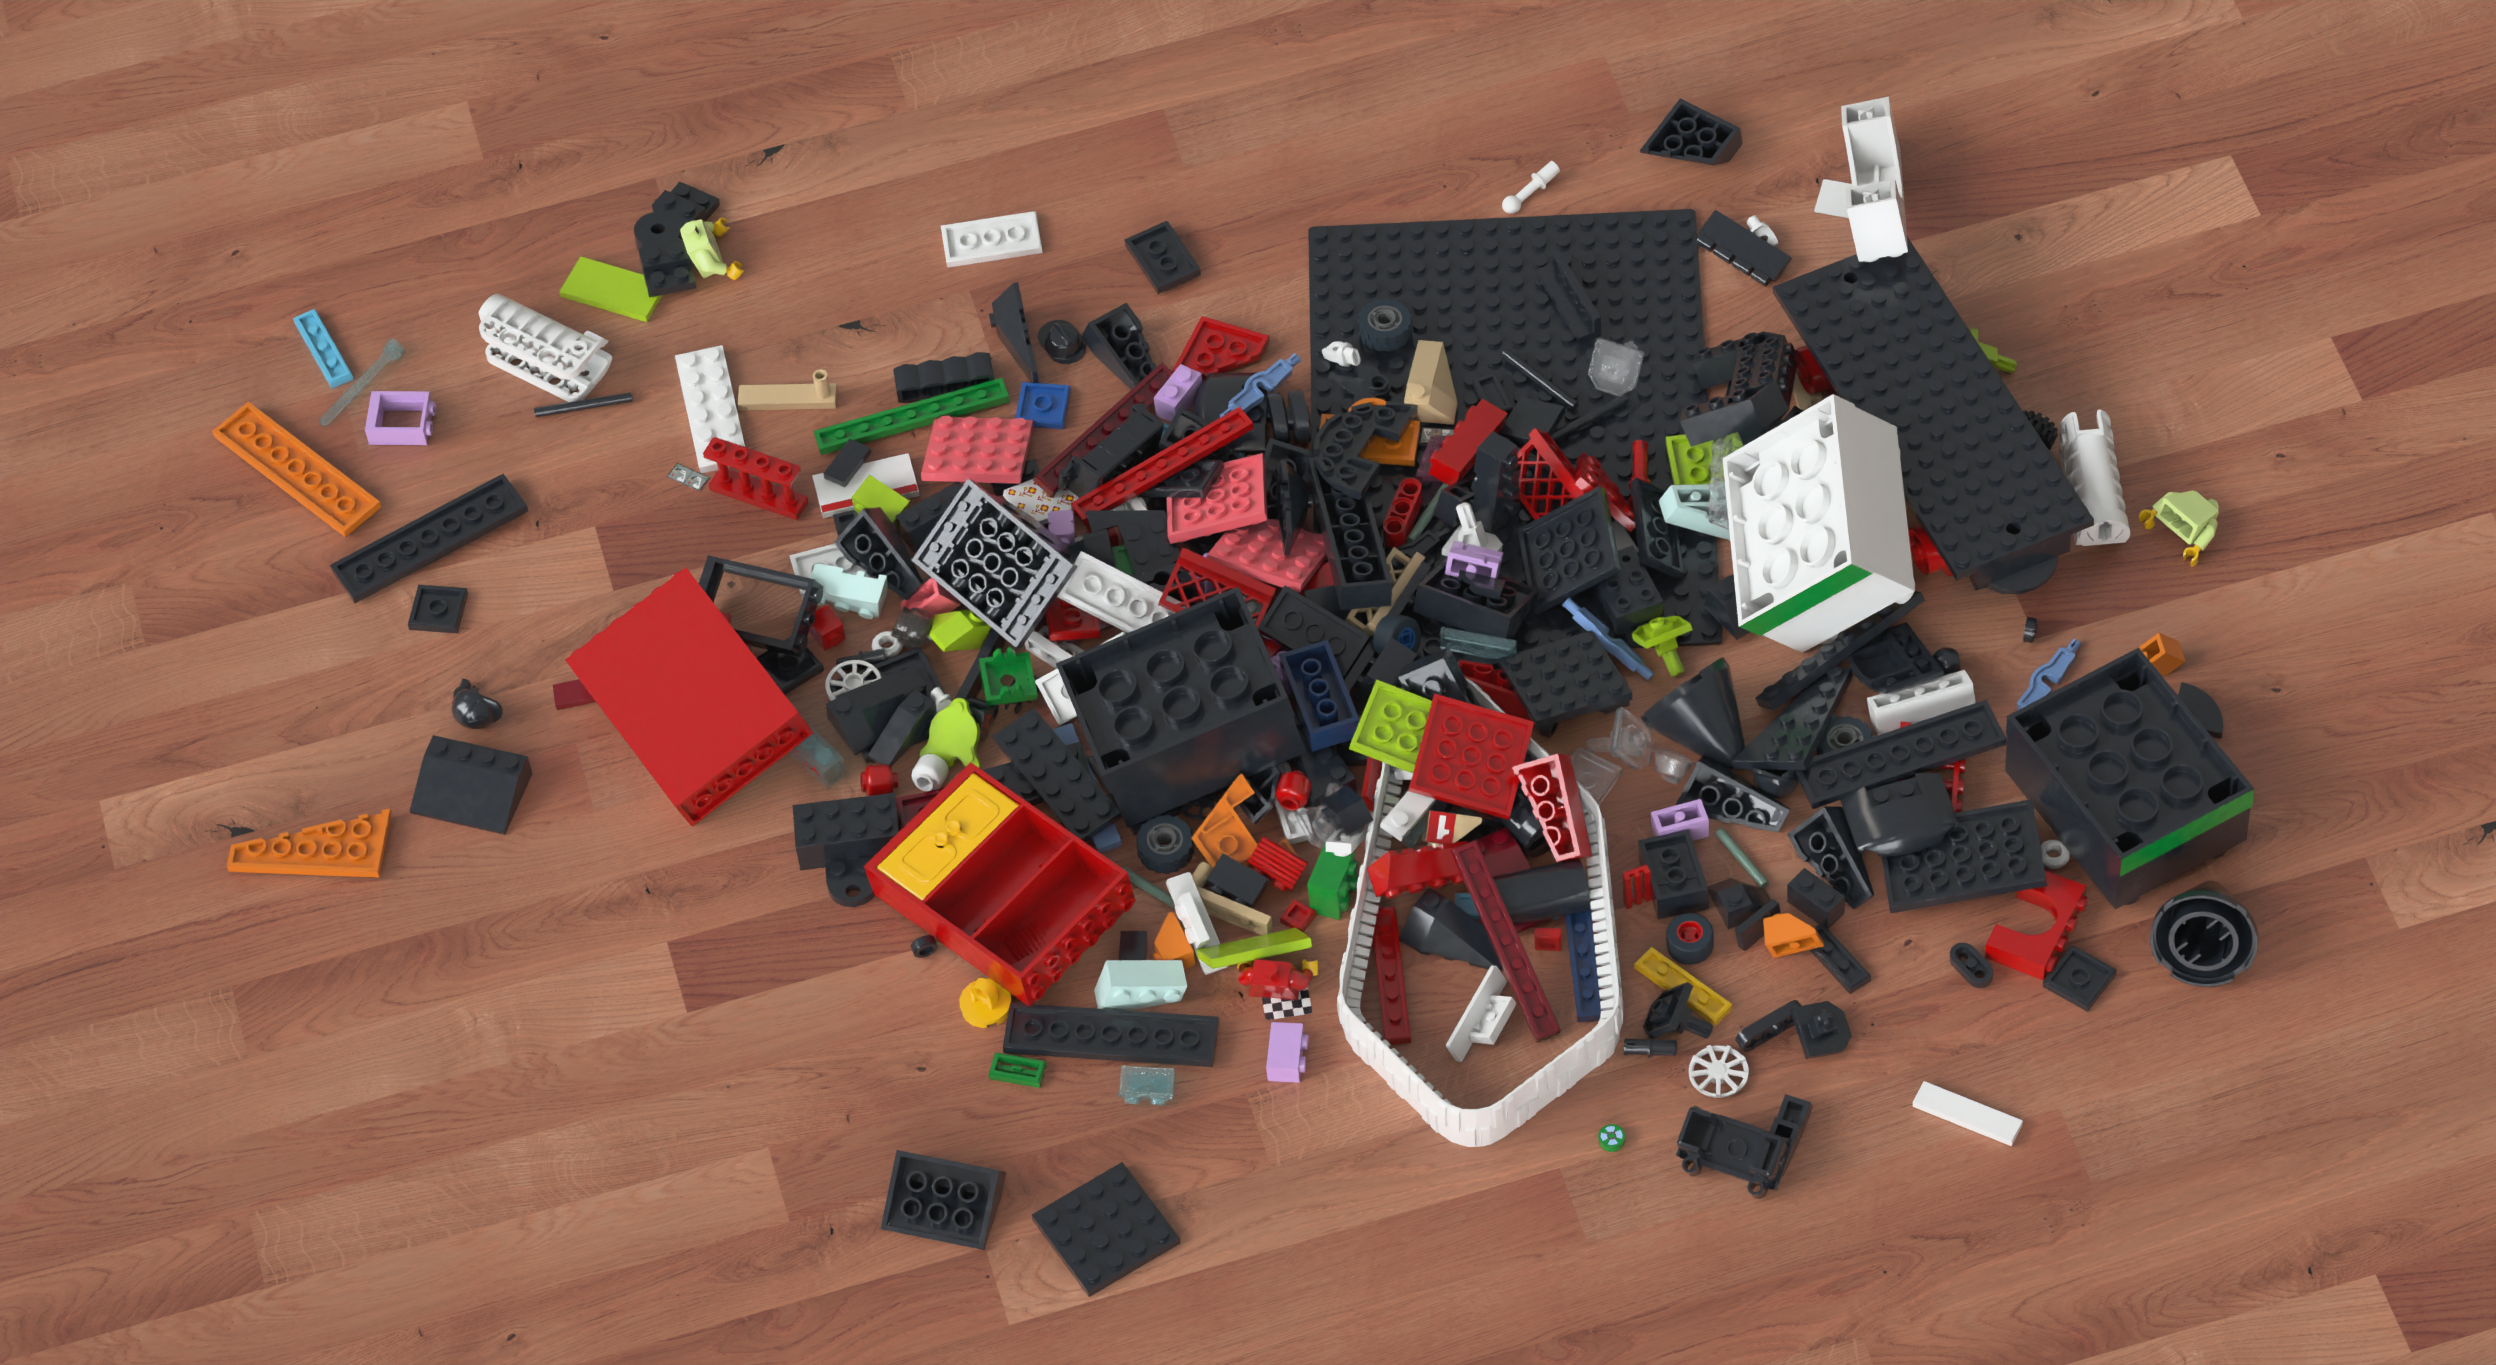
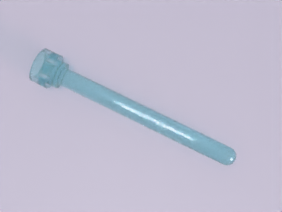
M390 339L384 345L383 354L320 418L319 423L321 426H327L390 360L399 359L405 353V349L398 341Z

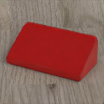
M1371 757L1367 758L1362 798L1368 810L1374 811V795L1377 780L1381 776L1382 762Z

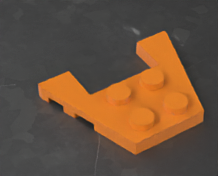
M1242 774L1235 779L1191 838L1212 868L1215 867L1222 853L1248 867L1247 862L1257 847V843L1233 810L1235 806L1255 793ZM1286 838L1277 843L1297 855Z

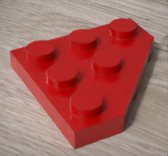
M1201 316L1173 368V373L1182 364L1201 373L1202 380H1205L1209 373H1224L1258 361L1270 342L1269 335Z
M1583 452L1577 459L1574 484L1584 493L1598 486L1604 488L1607 494L1610 515L1631 532L1636 527L1634 509L1619 492L1618 486L1608 477L1601 467L1602 465L1599 460L1592 455L1589 457Z

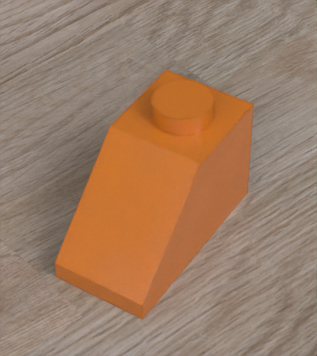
M2157 633L2139 647L2162 676L2168 675L2186 662L2179 641L2161 633Z
M1172 911L1168 913L1154 942L1156 953L1153 954V959L1182 960L1183 968L1187 969L1195 965L1194 951Z
M1790 913L1775 914L1772 917L1763 919L1765 945L1773 958L1824 946V942L1815 928Z

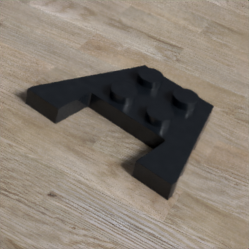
M1164 510L1085 512L1092 533L1115 527L1118 528L1134 574L1129 576L1136 577L1144 572H1151L1177 562L1180 552L1177 544H1170L1168 539L1167 516Z

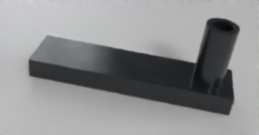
M993 628L955 699L964 698L968 702L973 701L987 706L986 701L976 698L983 686L979 658L993 657L996 649L1000 648L1002 650L1005 644V638ZM999 705L989 706L994 708L992 719L996 718Z

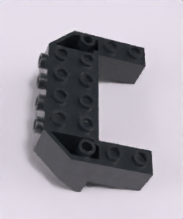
M1764 331L1757 334L1752 332L1735 341L1726 340L1719 346L1713 348L1704 347L1695 353L1692 365L1703 389L1732 381L1728 396L1722 398L1720 396L1713 397L1706 403L1699 405L1691 404L1682 410L1680 423L1691 447L1737 432L1745 446L1771 431L1789 411L1797 362L1794 358L1796 357L1794 346L1792 343L1787 342L1785 335Z

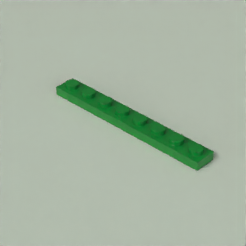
M1002 378L813 432L819 452L823 455L841 450L849 439L862 444L933 424L935 419H939L942 416L958 417L1010 402L1004 381Z

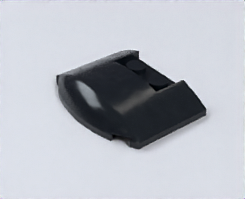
M1258 372L1209 373L1196 393L1193 414L1202 418L1207 424L1219 419L1220 414L1228 409L1229 401L1244 389L1246 381ZM1258 387L1264 394L1262 402L1246 412V415L1253 422L1254 429L1226 444L1232 451H1237L1238 453H1264L1268 391L1262 387Z
M1907 622L1885 629L1848 656L1850 668L1855 676L1866 687L1878 693L1887 694L1944 675L1942 668Z
M1916 773L1914 778L1868 790L1862 787L1840 800L1856 850L1859 854H1864L1863 849L1878 852L1877 855L1882 857L1914 853L1944 840V835L1952 827L1954 831L1959 827L1940 773Z

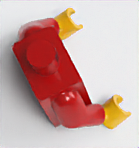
M1256 959L1238 963V981L1241 985H1250L1248 995L1251 997L1298 1001L1299 991L1304 990L1312 977L1318 975V960H1302L1301 972L1290 962Z

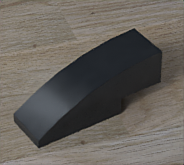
M1787 1094L1784 1096L1779 1113L1774 1118L1770 1132L1773 1134L1795 1139L1782 1177L1796 1151L1813 1108L1811 1102Z

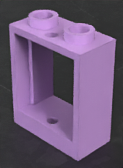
M371 391L365 426L369 445H427L428 436L433 433L431 418L436 414V403L431 400L430 392ZM384 411H422L420 427H382Z

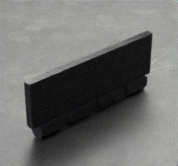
M1717 210L1711 214L1698 232L1700 235L1696 241L1698 245L1709 252L1713 251L1714 255L1728 264L1732 263L1733 267L1747 276L1752 273L1751 278L1765 287L1771 280L1775 282L1792 260L1789 255Z

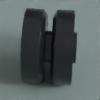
M1302 389L1289 391L1287 396L1288 407L1285 406L1281 393L1268 394V409L1273 438L1290 444V430H1292L1295 442L1298 445L1311 443L1310 417Z

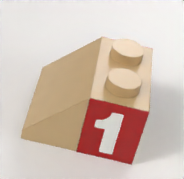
M1428 810L1425 813L1422 841L1428 842L1427 846L1432 845L1433 848L1441 844L1455 843L1481 824L1482 818Z

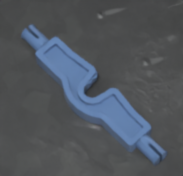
M1294 353L1286 361L1279 359L1266 371L1252 375L1246 381L1244 389L1229 401L1228 409L1220 414V418L1238 407H1241L1246 413L1260 404L1264 394L1258 387L1274 392L1292 375L1293 367L1301 361L1299 355L1297 356Z
M1571 598L1564 602L1563 607L1574 615L1572 618L1586 631L1592 630L1606 651L1615 655L1631 671H1637L1646 681L1653 677L1655 673L1643 664L1645 661L1622 639H1613L1608 635L1609 628L1585 607L1580 608Z
M2072 639L2066 649L2060 647L2047 664L2040 666L2033 672L2029 688L2017 702V710L2051 693V688L2042 681H2049L2055 684L2061 683L2065 674L2075 662V652L2081 647L2079 640L2076 642V639Z

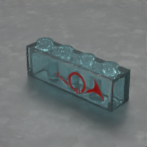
M808 724L814 734L789 753L826 789H829L847 775L844 758Z

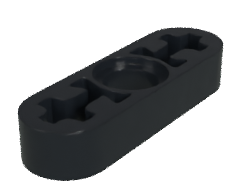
M1798 1000L1788 1002L1741 1030L1736 1036L1735 1041L1744 1052L1757 1048L1793 1027L1795 1024L1790 1010L1793 1007L1802 1005Z

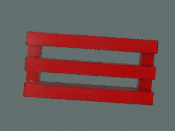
M1647 865L1623 873V902L1627 909L1632 908V902L1640 905L1641 899H1645L1646 902L1651 901V873ZM1640 873H1642V892H1641V875H1640ZM1632 876H1634V880H1633L1634 894H1633V895H1631V878H1630V877H1632Z

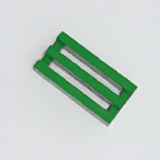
M995 1052L988 1076L991 1080L1040 1088L1041 1079L1044 1077V1070H1046L1047 1064L1046 1061ZM998 1062L1011 1064L1012 1066L1000 1065ZM1021 1066H1023V1067H1029V1068H1034V1069H1038V1070L1035 1071V1070L1023 1069Z

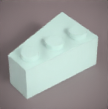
M1725 484L1671 485L1659 499L1666 523L1730 540Z
M815 563L810 578L815 579L823 586V597L818 605L823 606L826 603L833 605L836 610L841 612L854 611L866 619L880 618L888 593L887 576L879 574L878 579L865 577L866 572L858 571L857 575L844 572V568Z
M1106 960L1094 989L1097 1008L1131 1011L1181 1001L1187 988L1182 960Z

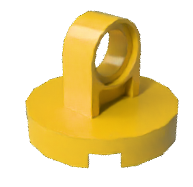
M978 978L962 991L960 1010L963 1013L964 1019L972 1026L987 1028V1025L994 1023L999 1025L1008 1018L1009 1006L1012 1003L1011 993L992 979Z

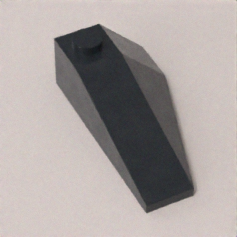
M1016 282L992 302L993 313H989L991 328L996 327L999 339L1031 383H1039L1019 284Z
M881 507L863 509L834 541L849 562L866 570V573L871 577L875 576L878 579L879 574L887 576L888 588L905 600H909L924 584L895 525Z
M1704 755L1698 760L1675 804L1679 805L1701 799L1708 819L1719 820L1729 824L1747 825V827L1773 832L1780 831L1791 810L1730 769Z
M1824 806L1787 834L1798 856L1804 862H1808L1816 870L1815 873L1821 878H1825L1832 885V888L1844 895L1845 902L1852 909H1857L1874 896L1862 854H1859L1856 850L1841 806Z

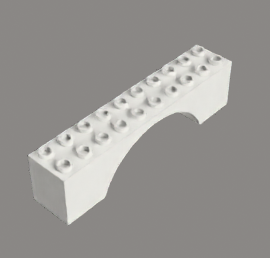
M1889 97L1841 106L1842 127L1852 179V187L1846 188L1847 212L1859 262H1873L1881 257L1901 256L1903 253L1908 252L1901 151Z

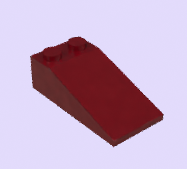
M1506 827L1476 840L1492 876L1531 868L1518 843ZM1554 917L1516 924L1514 926L1517 933H1520Z

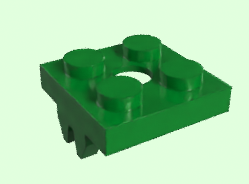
M1008 647L1007 652L1002 653L999 648L993 653V657L979 658L987 706L1037 700V689L1029 652L1016 654L1012 647ZM1010 675L1015 678L1016 682L1013 686H1004L1001 684V678Z

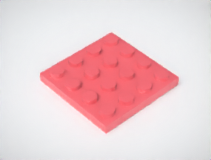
M942 416L939 419H935L921 472L922 481L966 482L967 479H972L975 482L1021 484L1033 431V420H1025L1023 418L1000 419L998 417L975 418L971 416L966 418Z
M1263 454L1224 462V469L1205 498H1167V531L1170 544L1185 542L1189 539L1210 536L1214 533L1226 530L1231 531L1239 527L1251 524L1256 525L1267 521L1266 474Z
M1267 519V521L1256 525L1251 524L1231 531L1227 530L1207 554V558L1251 578L1280 587L1287 586L1300 593L1327 559L1322 534H1314L1301 528L1290 555H1284L1278 520Z

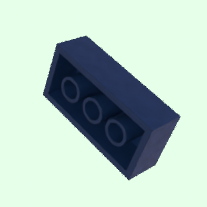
M1328 640L1279 654L1283 679L1312 752L1352 740L1360 720Z

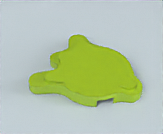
M954 699L948 707L939 711L934 716L929 729V741L919 753L920 758L926 754H935L941 757L948 767H953L956 760L960 759L965 767L971 762L978 768H981V762L976 751L980 738L979 723H976L971 715L973 713L970 711L969 703L966 699Z

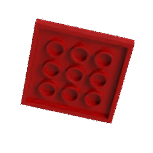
M1434 694L1408 791L1509 820L1519 783V778L1515 775L1512 767L1524 763L1534 722Z

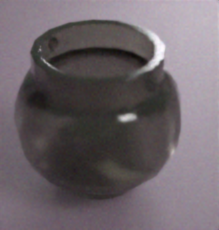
M903 606L890 636L897 638L899 644L911 650L922 647L924 644L929 646L932 640L929 634L933 625V618L924 609L916 607L909 609Z

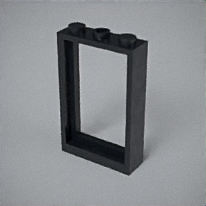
M708 555L699 585L713 603L724 572L805 590L790 641L734 629L744 643L750 642V645L753 647L801 657L803 650L807 647V636L810 627L815 622L817 605L823 597V586L815 579Z

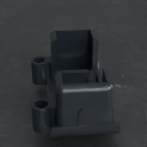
M1694 1105V1107L1689 1108L1677 1140L1679 1148L1676 1156L1684 1159L1682 1168L1688 1175L1697 1176L1700 1174L1702 1167H1706L1749 1182L1747 1186L1749 1193L1754 1198L1761 1199L1765 1197L1768 1189L1777 1191L1795 1139L1773 1134L1770 1131L1703 1110ZM1694 1163L1695 1167L1692 1170H1688L1689 1165ZM1756 1186H1761L1758 1192H1754Z

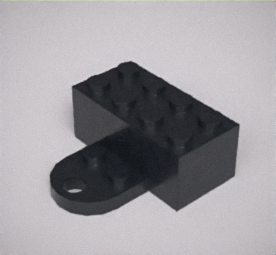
M895 793L793 805L795 848L800 870L825 868L827 888L830 897L837 904L845 907H857L872 900L875 895L873 894L864 865L901 830ZM852 890L860 891V894L856 897L847 896Z

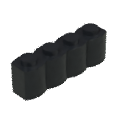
M976 352L967 357L952 356L942 361L927 360L918 365L903 364L893 369L899 403H912L994 380L990 353Z

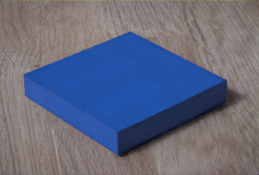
M1022 382L1015 418L1033 420V427L1064 429L1071 386Z

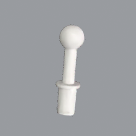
M1550 161L1539 172L1533 173L1531 175L1533 180L1515 196L1510 195L1503 200V210L1508 214L1519 212L1521 203L1539 187L1545 189L1546 184L1560 172L1559 167L1553 161Z

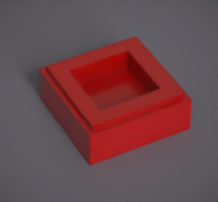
M1294 899L1280 917V923L1291 929L1297 928L1304 932L1317 916L1316 910Z
M1535 928V950L1561 951V929Z

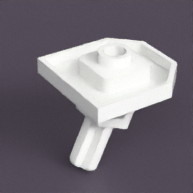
M1467 502L1457 505L1456 510L1461 525H1459L1442 548V555H1449L1454 541L1501 552L1503 544L1496 535L1484 531L1481 521L1476 522L1471 505Z

